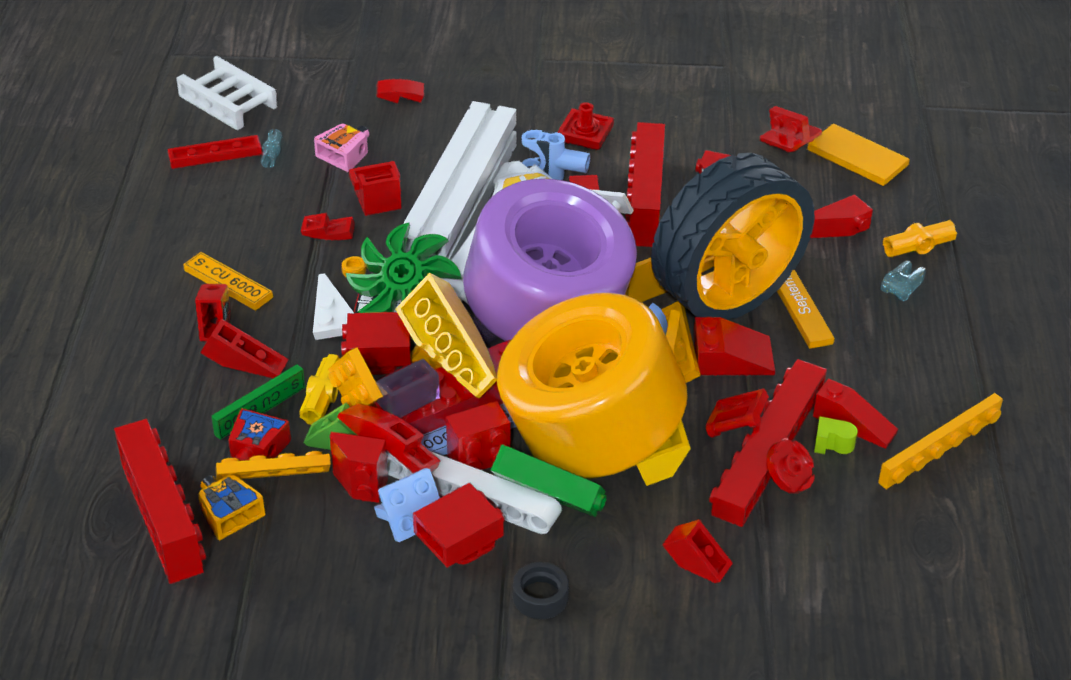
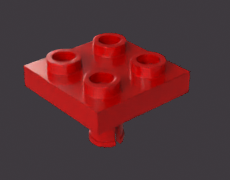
M582 103L579 106V110L571 109L557 133L564 135L565 142L568 144H576L589 149L599 150L614 126V118L594 114L592 104Z

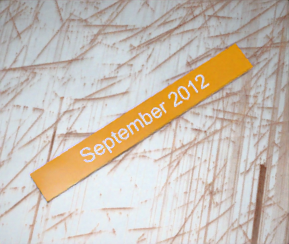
M792 270L789 278L777 290L781 300L809 349L832 345L834 343V336L796 271Z

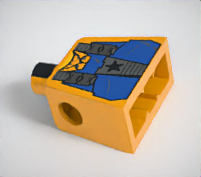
M210 475L202 480L200 485L202 490L198 493L201 510L219 541L265 516L263 496L237 476L228 475L218 481L214 476Z

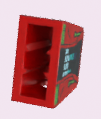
M202 284L199 289L195 303L200 341H208L221 319L229 323L230 303L228 286L226 284ZM217 317L216 324L210 322L211 319Z

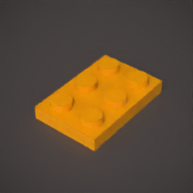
M358 348L347 352L328 368L330 382L335 388L338 387L342 395V404L347 403L350 407L355 404L370 406L383 397Z

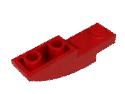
M355 404L338 413L337 418L358 436L386 440V450L412 473L424 468H428L432 472L438 468L441 460L421 444L424 435L403 419L380 408L363 404Z

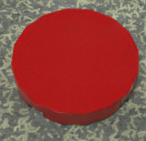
M787 438L771 445L767 453L768 471L780 489L790 494H798L810 488L815 474L812 475L814 463L808 450L796 440L792 442Z

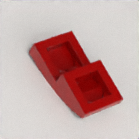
M403 79L381 80L377 83V97L398 103L401 96L421 103L424 97V83Z
M327 213L304 216L301 234L324 240L352 239L355 222L353 217L329 220Z

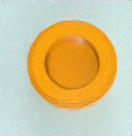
M352 256L343 260L341 266L342 274L345 277L346 273L366 274V265L362 258Z

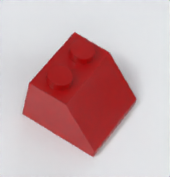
M331 432L329 436L334 476L352 499L380 503L381 498L378 490L386 486L388 481L386 440Z

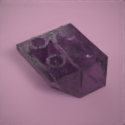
M424 358L375 380L383 395L376 402L385 411L399 418L440 398L439 374Z

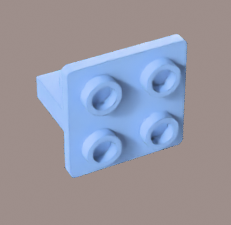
M424 468L380 488L378 493L382 504L375 506L374 509L378 518L389 521L395 541L401 542L416 535L413 527V513L440 499L430 469Z

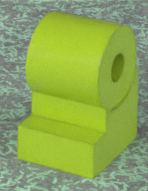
M819 417L814 452L825 454L826 449H830L841 454L851 453L856 444L857 428L852 423Z

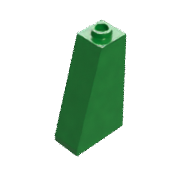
M501 445L491 468V471L502 479L550 496L557 500L559 504L596 517L597 512L603 509L606 502V491L601 485L505 445Z

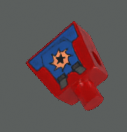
M242 408L229 436L231 457L237 458L238 461H247L253 456H266L267 459L276 458L291 441L289 421Z

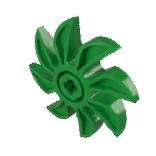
M404 223L394 228L388 235L386 245L391 256L384 258L370 239L366 237L361 247V256L367 269L377 274L346 273V277L350 286L357 293L366 297L378 296L361 308L358 313L394 312L397 301H403L429 273L439 278L462 279L458 267L450 259L440 255L429 258V256L449 242L448 238L438 234L419 236L414 239L411 250L406 253L410 223Z

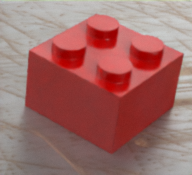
M497 401L446 416L448 458L473 468L484 470L493 466L501 445L510 447V421Z

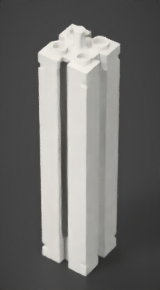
M475 101L471 103L470 109L467 110L404 222L410 223L406 253L411 250L412 243L417 237L425 234H438L448 238L449 242L429 256V258L440 255L451 260L472 232L482 209L494 190L491 183L500 167L509 161L512 151L516 147V131H512L516 125V109L498 106L497 110L493 111L490 108V104Z

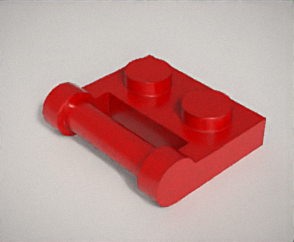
M765 389L718 400L706 423V431L709 437L720 436L721 432L745 426L750 428L760 426V415L769 398Z

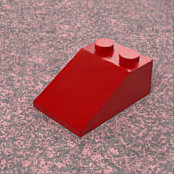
M695 317L693 345L700 375H775L770 336L721 317Z

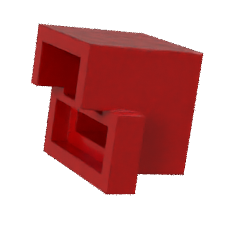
M394 161L349 169L350 180L354 190H356V195L365 216L401 209L400 173Z

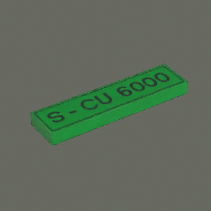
M298 364L213 414L211 417L214 435L221 440L231 434L242 408L263 414L305 388L303 368Z

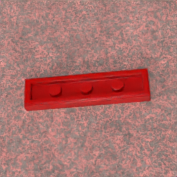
M258 135L167 149L171 169L262 154Z

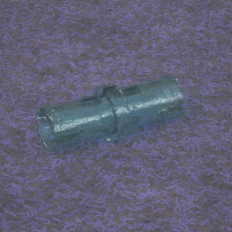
M273 129L269 131L267 141L264 142L262 147L261 164L268 168L269 162H271L270 168L275 165L276 157L281 151L280 142L283 135L277 129H275L274 135Z

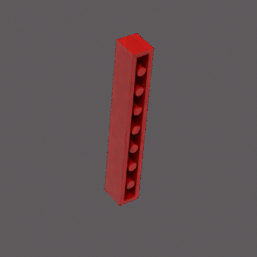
M799 359L796 360L792 368H787L783 383H778L775 388L773 400L766 402L760 426L753 427L752 434L746 435L741 452L736 451L730 470L725 469L719 488L714 487L709 499V502L712 503L711 516L740 527L744 526L772 478L767 466L768 450L771 445L784 438L793 442L815 404L816 394L825 384L827 369Z

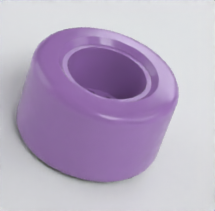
M543 178L517 182L493 195L479 215L463 273V286L467 302L475 316L490 332L504 341L511 340L533 317L567 299L591 293H617L625 295L636 266L637 249L635 238L622 214L609 201L590 189L557 179Z

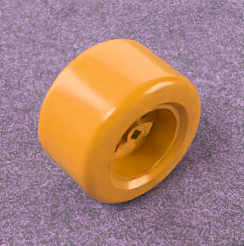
M617 293L581 295L562 301L542 311L514 335L502 354L497 371V386L500 397L534 458L582 478H598L616 474L639 464L653 455L675 432L687 404V386L684 375L658 318L644 303Z

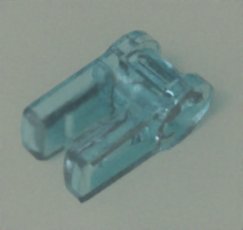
M906 260L886 274L881 284V291L885 293L890 292L897 295L899 300L906 301L910 294L922 284L926 269L919 267L910 274L912 263Z

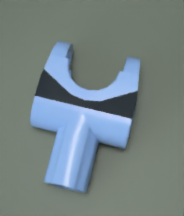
M530 130L522 135V144L539 155V157L524 160L522 163L526 167L536 164L551 178L557 180L564 178V170L587 173L590 164V154L565 149L564 135L545 130Z

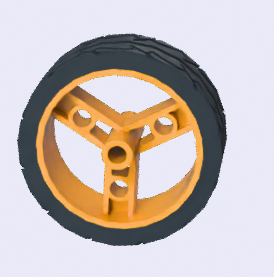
M739 153L737 156L731 155L716 161L703 169L701 174L698 173L682 188L673 199L672 205H669L654 236L655 242L652 244L651 263L654 276L666 291L697 317H721L730 320L754 310L780 289L805 253L815 220L814 205L810 193L766 157L763 159L761 155ZM714 255V271L701 276L706 256Z

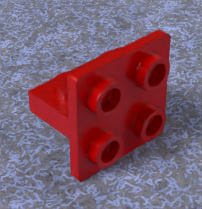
M774 106L769 109L771 130L761 135L760 141L787 152H794L822 135V129L810 126L807 116Z

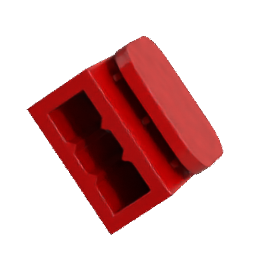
M397 312L347 313V324H342L343 340L346 339V341L341 342L342 356L358 348L372 375L390 374L397 369V366H411V335Z
M470 482L413 513L414 533L447 568L455 563L468 564L491 551L495 547L496 540L504 536L503 523L505 519L503 513L499 508H494L487 501L484 493L477 490Z

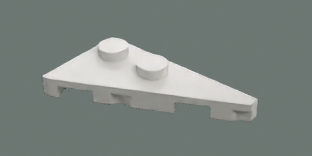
M325 273L319 274L313 335L315 340L342 336V324H347V313L354 312Z

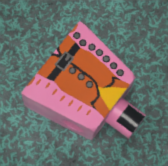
M340 124L314 138L316 157L349 172V169H352L368 152V129L365 126L354 129L346 124Z

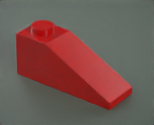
M852 195L815 210V220L810 238L852 236L870 228L873 209L856 195Z
M223 319L219 321L200 352L223 367L269 378H275L280 375L289 360Z
M828 379L816 394L814 418L825 417L852 423L857 428L858 437L885 449L898 433V428L854 389Z

